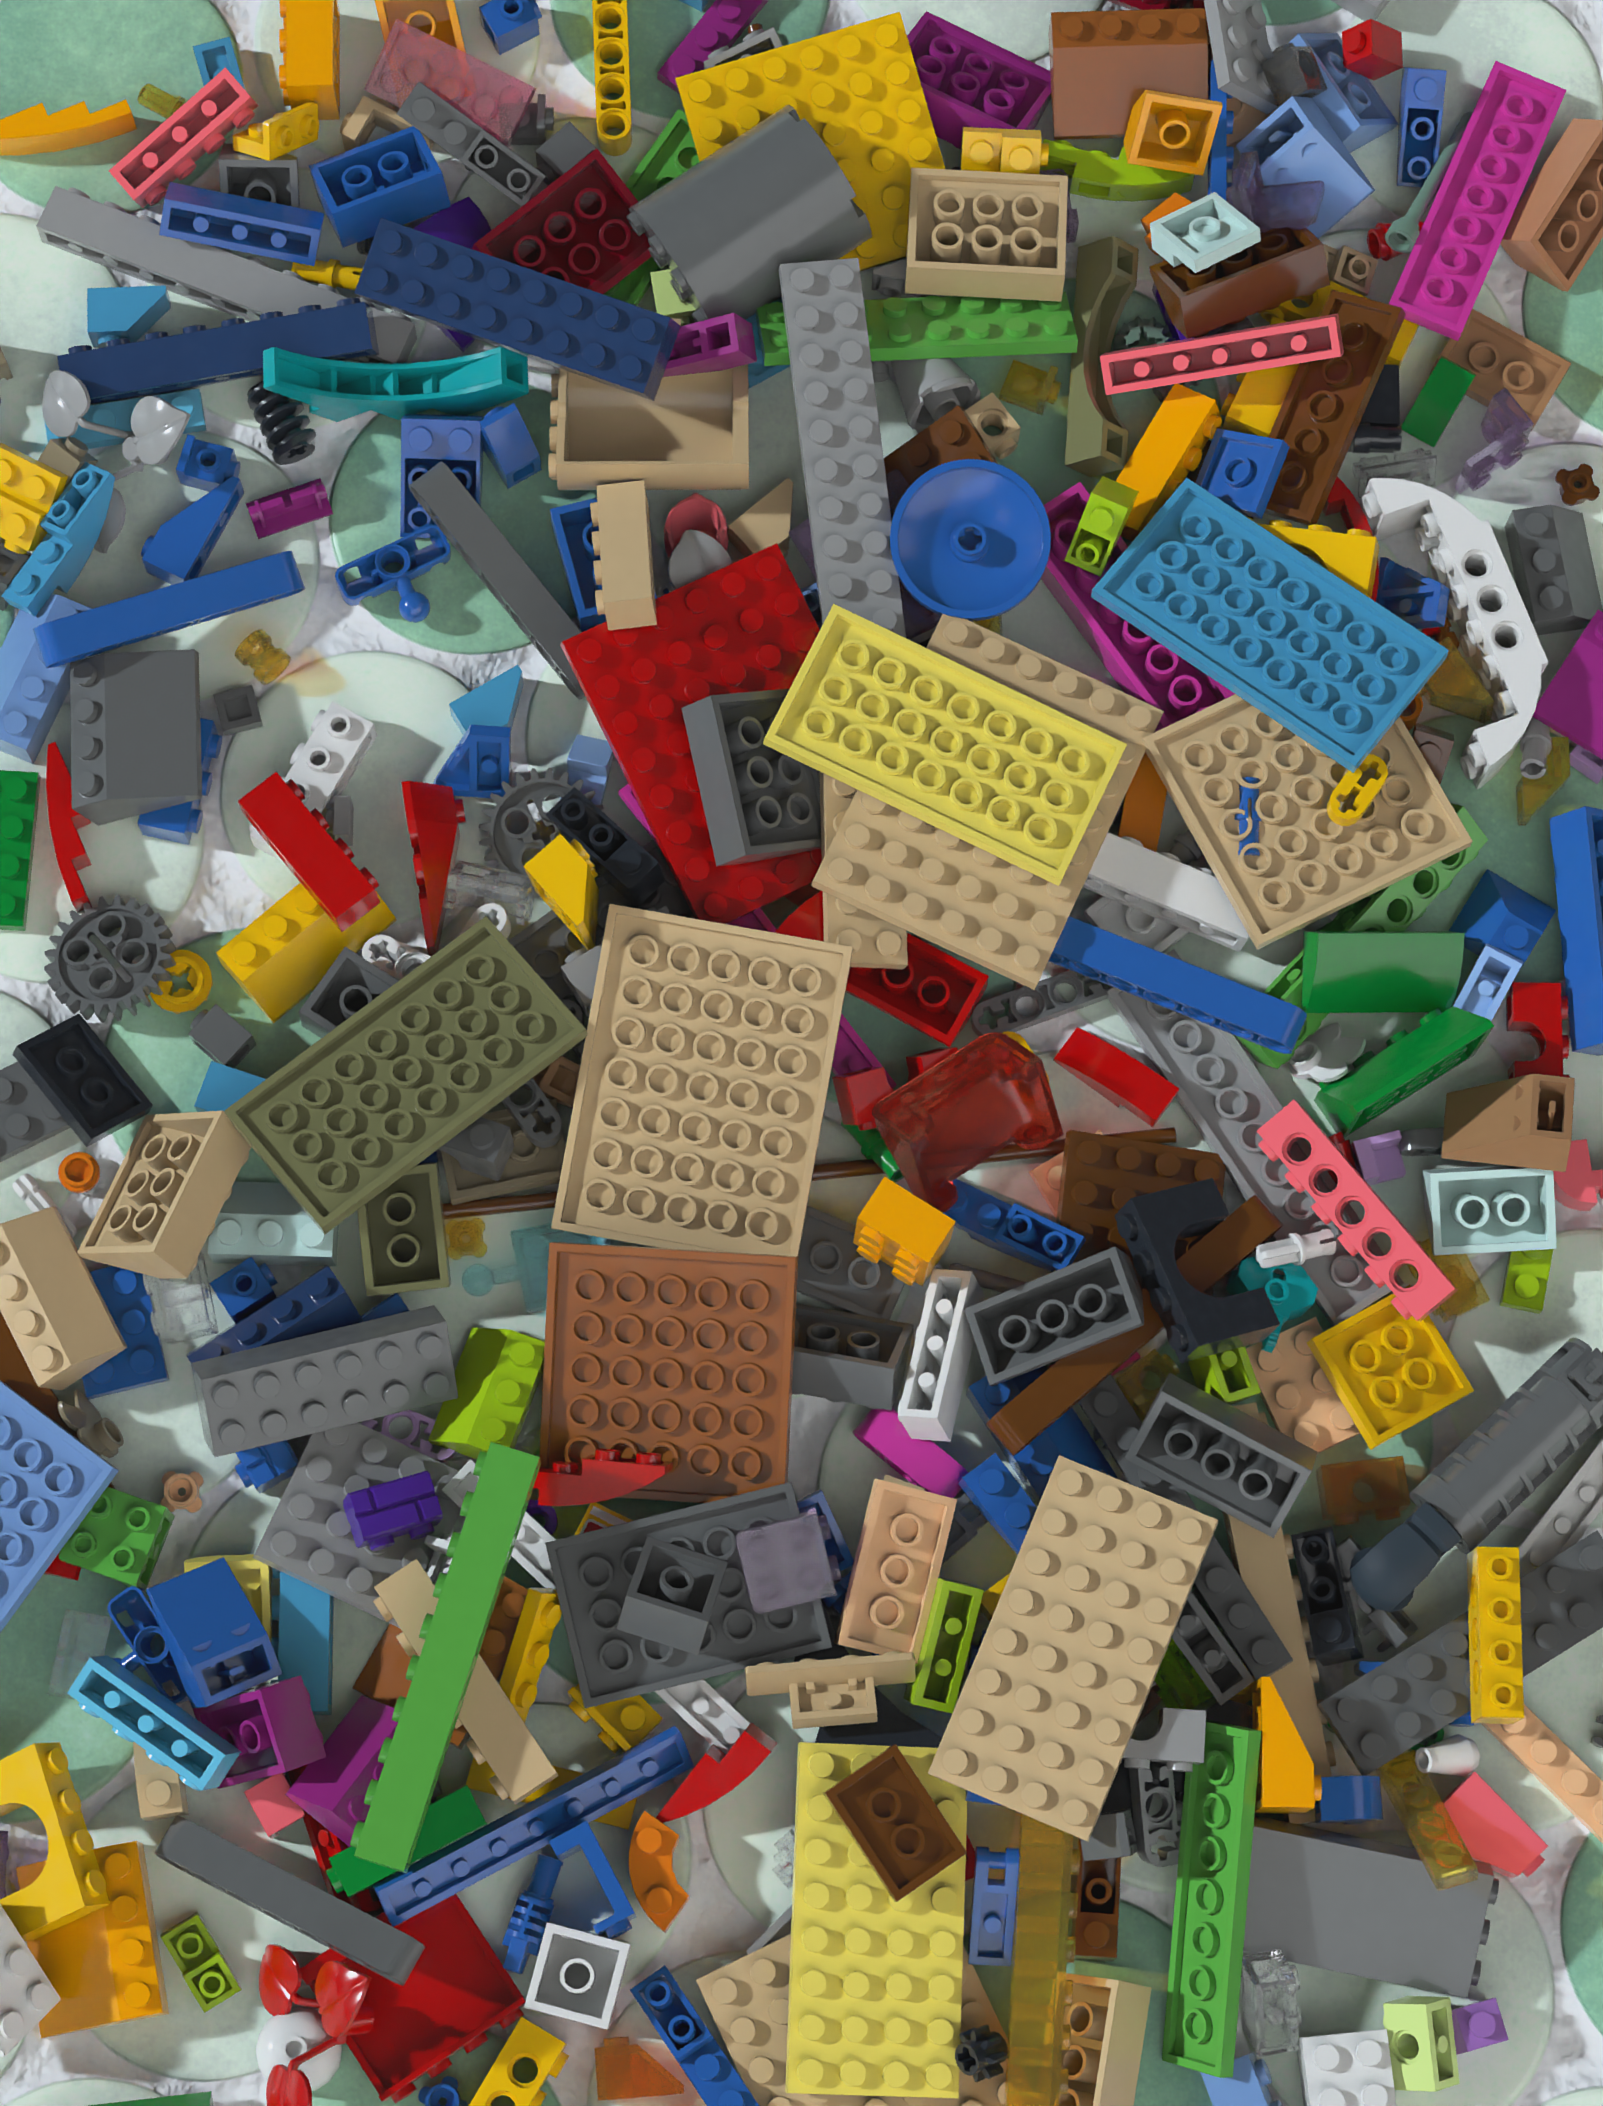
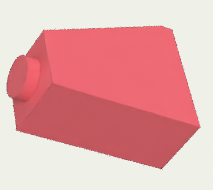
M1476 1772L1469 1774L1410 1833L1415 1840L1457 1857L1489 1863L1492 1871L1510 1878L1517 1877L1521 1873L1529 1877L1545 1861L1540 1854L1548 1847Z

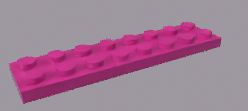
M1495 61L1389 301L1390 305L1401 307L1406 313L1404 319L1456 341L1459 340L1566 93V89Z

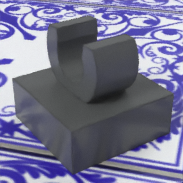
M1376 1609L1368 1616L1371 1621L1363 1627L1362 1633L1365 1636L1373 1629L1380 1630L1384 1634V1641L1376 1649L1378 1652H1384L1391 1645L1395 1648L1400 1646L1418 1627L1402 1609L1394 1612Z

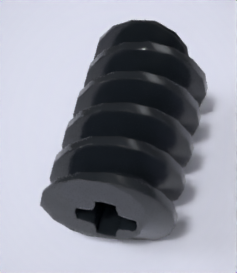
M263 380L248 390V405L250 409L254 410L253 415L256 422L261 424L260 431L267 438L266 443L268 448L273 451L272 456L275 463L279 465L295 463L305 459L314 452L315 445L309 444V442L316 437V432L311 428L304 429L310 423V419L307 415H299L304 409L302 402H292L295 399L264 389Z

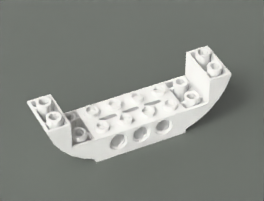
M1372 478L1368 482L1360 506L1367 518L1373 537H1376L1377 541L1417 528L1415 530L1417 543L1423 552H1428L1432 562L1430 565L1432 579L1450 589L1447 614L1452 622L1457 621L1462 633L1460 635L1462 650L1466 657H1472L1477 670H1475L1474 675L1477 686L1482 693H1487L1491 702L1489 711L1493 723L1474 729L1462 752L1463 757L1460 758L1461 768L1465 777L1468 780L1472 779L1476 789H1480L1501 770L1522 738L1536 709L1541 689V675L1549 663L1489 520L1481 522L1464 505L1447 494L1424 484L1396 478Z

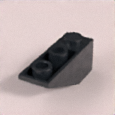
M576 787L569 791L546 813V816L570 842L575 838L590 855L589 859L594 864V868L636 908L665 882L659 862Z
M1329 1526L1291 1535L1314 1656L1323 1666L1364 1658L1357 1619L1333 1527Z

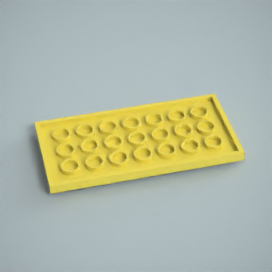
M833 604L763 741L764 745L1057 886L1060 885L1127 746L1126 743L835 604Z
M798 1743L786 2093L959 2098L960 2069L955 2060V2050L960 2045L959 2034L961 2033L966 1854L901 1900L894 1902L823 1794V1792L890 1746ZM897 1746L966 1850V1790L928 1774L938 1748Z

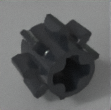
M987 2024L978 2028L974 2027L959 2034L963 2043L958 2045L955 2050V2060L957 2066L964 2074L973 2075L974 2081L979 2082L986 2078L989 2080L1004 2073L1000 2063L1008 2058V2047L1002 2035L995 2031L990 2032Z

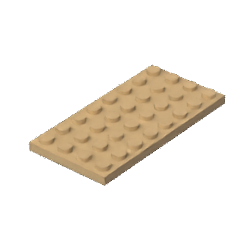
M1059 1455L928 1774L1089 1842L1218 1524V1519Z

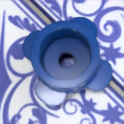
M451 2076L444 2077L440 2084L433 2087L424 2086L418 2094L419 2101L425 2104V2106H441L439 2100L442 2097L447 2099L445 2106H468L467 2102L462 2100L459 2095L457 2079Z

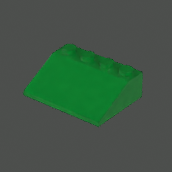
M1454 1006L1443 1013L1437 1008L1419 1020L1421 1027L1410 1034L1404 1029L1385 1042L1388 1047L1375 1055L1370 1050L1357 1058L1352 1063L1354 1069L1343 1077L1331 1082H1320L1319 1087L1321 1090L1317 1093L1314 1101L1336 1133L1342 1131L1345 1138L1473 1057L1494 1027L1490 1019Z

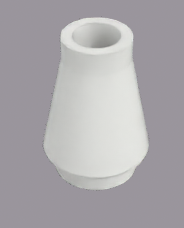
M1460 1734L1451 1736L1428 1747L1419 1748L1415 1755L1416 1766L1422 1773L1433 1772L1460 1777L1467 1776L1471 1771H1474L1480 1759L1476 1743L1472 1739Z

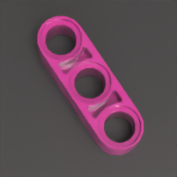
M893 1408L892 1411L871 1409L853 1430V1434L860 1442L911 1484L925 1488L924 1491L954 1498L962 1489L958 1483L969 1472L933 1441L911 1439L902 1422L898 1419V1412Z

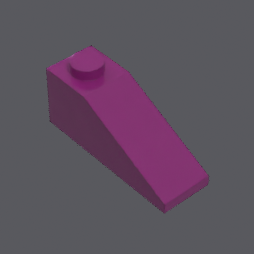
M730 313L681 326L663 377L723 371L757 362L752 324L739 315Z

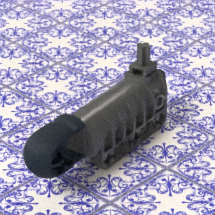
M1574 1337L1570 1338L1410 1492V1499L1418 1509L1403 1524L1388 1533L1374 1547L1362 1549L1351 1560L1349 1571L1352 1586L1363 1601L1375 1609L1387 1612L1399 1611L1406 1607L1413 1598L1414 1589L1430 1574L1447 1551L1456 1546L1462 1553L1468 1554L1476 1548L1603 1425V1351L1601 1352L1597 1347L1592 1351V1348L1584 1341Z

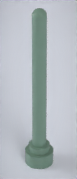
M1467 112L1461 118L1405 217L1393 221L1386 232L1385 241L1393 250L1400 253L1412 251L1420 234L1418 224L1441 186L1473 112Z

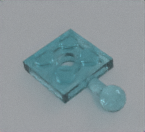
M552 1223L510 1231L516 1264L492 1270L483 1264H473L464 1271L462 1286L468 1294L480 1297L488 1294L494 1285L520 1280L526 1313L546 1310L549 1243L597 1244L596 1237L552 1229Z

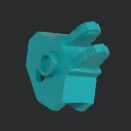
M1254 1256L1242 1260L1239 1263L1238 1269L1230 1272L1225 1289L1232 1296L1264 1287L1280 1322V1325L1262 1341L1261 1350L1272 1353L1282 1325L1286 1321L1301 1317L1314 1304L1318 1288L1303 1267L1288 1263L1270 1268H1261ZM1278 1269L1283 1271L1285 1275H1280L1273 1271Z

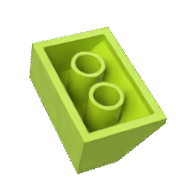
M472 1327L454 1372L458 1398L442 1403L428 1442L446 1449L455 1450L457 1453L474 1459L478 1458L481 1450L488 1452L491 1442L514 1449L543 1374L545 1342L513 1330Z

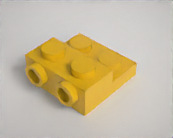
M963 127L961 170L1040 174V167H1048L1049 143H1041V130Z
M0 443V537L6 540L4 544L6 549L18 554H27V551L35 550L46 536L47 532L39 524L63 493L68 475Z

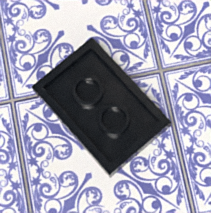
M80 1014L17 1045L12 1054L86 1147L147 1115L153 1106Z

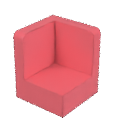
M285 1773L272 1775L244 1792L266 1834L271 1839L279 1836V1831L305 1816L304 1810L285 1795L292 1786Z

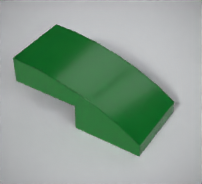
M1441 356L1401 426L1402 431L1434 448L1454 412L1461 404L1476 374Z

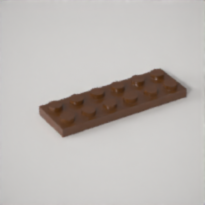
M1331 290L1320 316L1338 314L1344 353L1341 357L1299 364L1269 434V438L1284 440L1290 448L1264 513L1305 525L1317 524L1406 316L1401 307Z

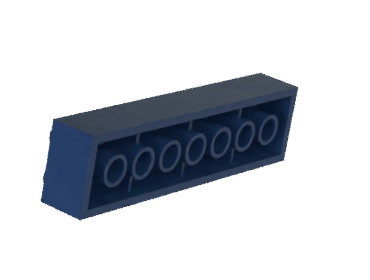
M383 218L380 219L354 292L368 302L497 347H504L537 361L652 401L655 400L681 327L670 317Z

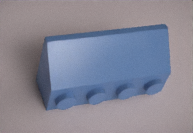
M51 594L36 616L19 610L0 649V751L34 764L70 690V663L46 668L33 629L44 623L92 608L58 594Z

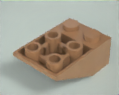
M1529 1074L1447 1093L1441 1158L1566 1172L1572 1139L1575 1078Z

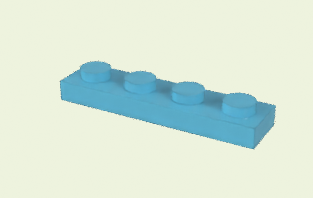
M199 389L154 395L191 415L183 434L207 431ZM142 398L91 405L83 418L96 424L123 431H132V412ZM45 423L47 442L50 439L68 438L56 436ZM79 424L75 434L71 436L83 442L89 449L123 444L125 440L124 438L83 428Z

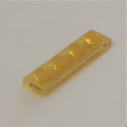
M1413 1750L1400 1754L1376 1769V1774L1380 1776V1782L1437 1891L1478 1880V1868L1427 1773H1422L1416 1766V1751Z

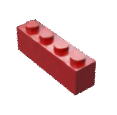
M275 772L239 799V806L247 820L338 929L343 932L380 903L375 890L379 887V884L366 867L359 870L353 864L351 859L355 856L342 838L339 837L334 841L326 830L330 826L316 808L309 811L301 802L305 799V796L292 779L285 783L280 775Z

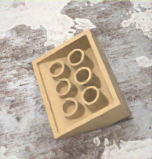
M911 168L905 293L1061 302L1065 280L1068 176Z
M205 1111L145 1115L77 1254L84 1259L161 1279L188 1278L198 1263V1256L207 1237L210 1236L215 1228V1221L224 1202L232 1193V1186L241 1167L249 1158L251 1146L234 1127L225 1112Z

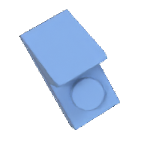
M577 734L567 758L568 784L572 786L578 780H583L580 792L584 795L587 792L594 791L596 794L591 802L595 805H602L614 757L608 741Z
M1487 943L1475 962L1453 1006L1492 1021L1523 961Z

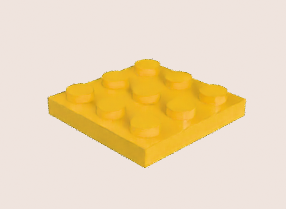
M1394 1293L1306 1342L1370 1450L1474 1391L1430 1316L1428 1315L1421 1322L1416 1321L1413 1316L1406 1320L1391 1303V1300L1396 1297Z

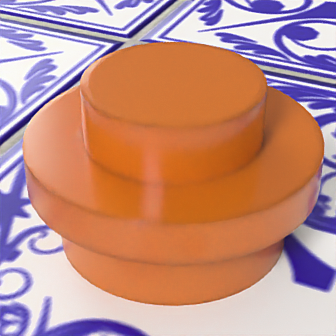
M75 1152L63 1159L59 1166L58 1175L60 1182L67 1190L73 1193H85L97 1184L100 1178V1168L97 1161L91 1155L84 1152Z

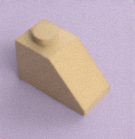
M789 478L785 479L728 526L729 541L744 557H748L776 543L784 558L787 557L790 542L793 482Z

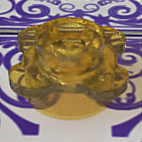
M473 1218L471 1221L462 1220L458 1222L451 1220L446 1224L445 1231L450 1241V1246L447 1249L448 1256L451 1259L460 1260L463 1256L470 1255L481 1258L487 1253L488 1247L483 1242V1232L486 1228L484 1221L480 1218ZM465 1235L470 1237V1241L467 1243L462 1241Z

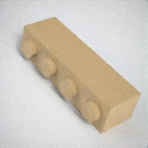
M644 480L597 485V502L590 503L593 527L599 526V531L592 532L594 555H600L601 560L594 561L596 585H602V590L595 591L598 615H606L608 630L657 625L650 514Z

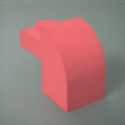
M1587 1139L1571 1141L1566 1172L1553 1171L1555 1199L1568 1208L1578 1211H1590L1598 1203L1596 1194L1600 1193V1198L1603 1199V1169L1592 1171Z

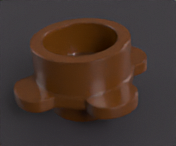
M1581 464L1578 469L1570 471L1561 469L1557 472L1555 481L1560 484L1559 491L1564 504L1574 506L1582 504L1586 500L1594 501L1597 499L1600 489L1594 485L1592 479L1593 469L1591 466ZM1579 482L1581 484V487L1576 488L1574 486V483Z

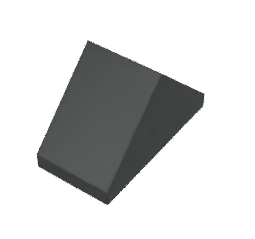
M1131 1808L1100 1813L1089 1842L1080 1839L1084 1861L1127 1857L1138 1851Z

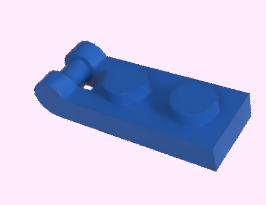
M976 1846L968 1964L1011 1967L1019 1874V1848H1006L1005 1852L990 1851L989 1847ZM989 1869H1004V1879L988 1878Z

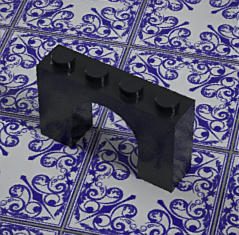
M1213 1178L1130 1198L1114 1216L1117 1221L1118 1232L1126 1241L1133 1257L1134 1267L1145 1283L1150 1294L1151 1305L1159 1314L1167 1332L1169 1345L1175 1350L1180 1363L1262 1342L1280 1325L1264 1287L1228 1297L1209 1296L1191 1286L1178 1269L1174 1254L1175 1242L1209 1233L1229 1215Z

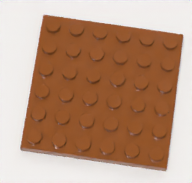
M550 1242L539 1453L540 1467L553 1468V1462L562 1461L578 1463V1470H582V1459L589 1455H595V1449L600 1448L620 1450V1457L636 1458L637 1452L662 1454L661 1461L673 1462L672 1471L642 1488L619 1497L708 1503L788 1483L798 1256Z

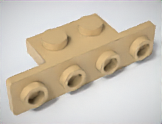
M891 1651L883 1655L860 1657L858 1655H847L838 1659L826 1660L808 1658L799 1662L779 1664L763 1662L745 1668L747 1695L759 1696L789 1693L793 1729L877 1722L874 1686L915 1682V1655L912 1652L901 1653Z

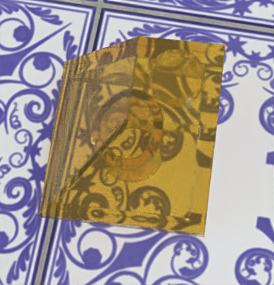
M1447 637L1439 642L1440 645L1449 650L1447 658L1416 697L1424 696L1432 706L1485 724L1491 720L1494 700L1451 639Z

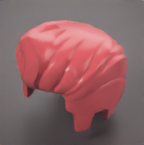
M693 493L671 508L664 526V544L667 557L670 558L683 533L689 529L711 536L726 551L728 550L729 535L726 517L715 502L698 493Z

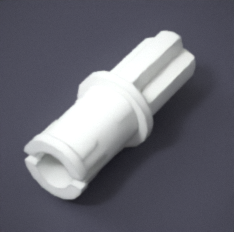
M1322 1229L1321 1231L1305 1235L1290 1233L1286 1239L1258 1245L1256 1247L1255 1260L1260 1264L1261 1268H1270L1288 1263L1302 1265L1306 1259L1333 1255L1336 1250V1241L1320 1244L1326 1239L1334 1237L1329 1229Z

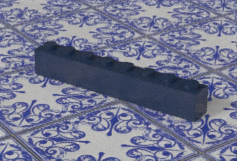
M346 298L337 301V307L322 309L321 305H307L298 308L297 314L283 316L281 311L267 312L259 315L260 320L246 323L243 318L227 319L221 322L222 327L207 329L206 325H193L183 328V334L168 336V332H153L146 334L144 341L130 343V339L127 338L114 339L106 342L107 347L93 350L90 345L74 346L68 349L69 354L59 355L57 359L59 371L69 372L79 378L89 393L90 405L261 376L263 375V351L272 347L310 357L336 361L379 355L372 308L366 302H360L359 298Z

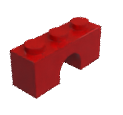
M1512 982L1506 993L1507 1031H1519L1531 1035L1539 1046V1057L1532 1061H1514L1508 1069V1079L1529 1074L1570 1078L1569 1074H1563V1059H1568L1569 1037L1568 1035H1562V1020H1566L1568 1016V998L1561 995V983Z
M939 1047L906 1056L909 1076L906 1085L899 1092L894 1091L890 1087L884 1067H866L833 1076V1084L843 1124L858 1125L859 1131L882 1126V1118L895 1115L896 1120L916 1117L920 1115L918 1108L931 1105L932 1110L955 1106V1098L968 1095L958 1047Z

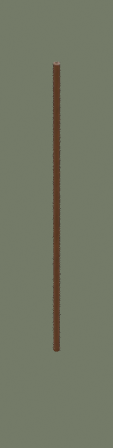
M1175 1127L1103 1134L1163 1145L1177 1142ZM1065 1138L901 1156L911 1164L910 1171L1056 1156L1064 1151ZM873 1159L814 1165L812 1181L885 1173ZM558 1191L479 1199L452 1205L451 1202L443 1203L444 1219L555 1208Z

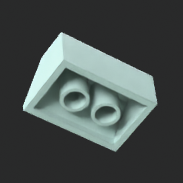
M1506 1165L1422 1170L1424 1213L1434 1256L1557 1249L1553 1171Z
M234 1182L232 1193L224 1202L215 1221V1228L209 1236L208 1255L213 1263L240 1264L252 1257L256 1264L337 1266L339 1224L324 1235L282 1183Z

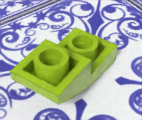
M198 1912L160 1935L204 2013L242 1990Z

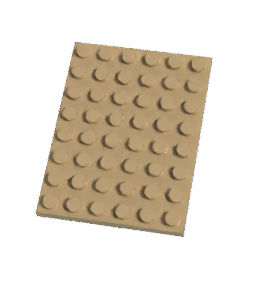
M942 614L926 647L927 649L1126 743L1127 746L1059 886L859 790L856 791L811 886L1035 990L1144 756L1146 747L1142 739L1155 732L1164 711L967 619Z
M609 904L587 1026V1036L585 1037L551 1228L657 1248L798 1256L853 947Z

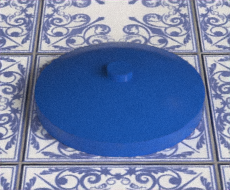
M962 459L947 462L920 476L900 499L890 530L892 561L901 583L910 595L921 605L942 616V614L969 621L985 620L1002 615L1023 602L1032 593L1044 574L1051 545L1049 519L1043 503L1035 490L1014 471L1000 464L978 459Z

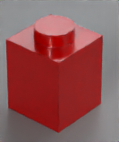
M1373 19L1366 20L1342 32L1344 68L1373 81L1403 68L1402 32Z

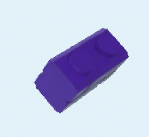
M428 1470L348 1493L343 1500V1507L351 1526L356 1547L370 1546L372 1552L394 1545V1538L409 1534L411 1540L431 1535L435 1532L433 1526L438 1525L443 1519V1513L438 1498L435 1495V1488Z

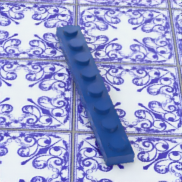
M673 1726L410 1865L407 1874L399 1871L372 1885L392 1927L402 1923L550 1844V1840L585 1821L589 1823L695 1767L682 1734L676 1726Z

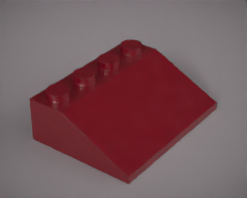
M597 148L478 240L472 247L473 250L603 295L652 257L648 250L651 246L645 233L638 236L626 217L631 213L629 208L638 203V200Z

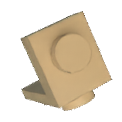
M363 96L354 113H347L342 121L340 133L344 150L348 151L366 144L376 126L391 133H396L412 127V125L397 115L395 108L382 99L374 101ZM422 133L428 147L431 150L434 145V141Z

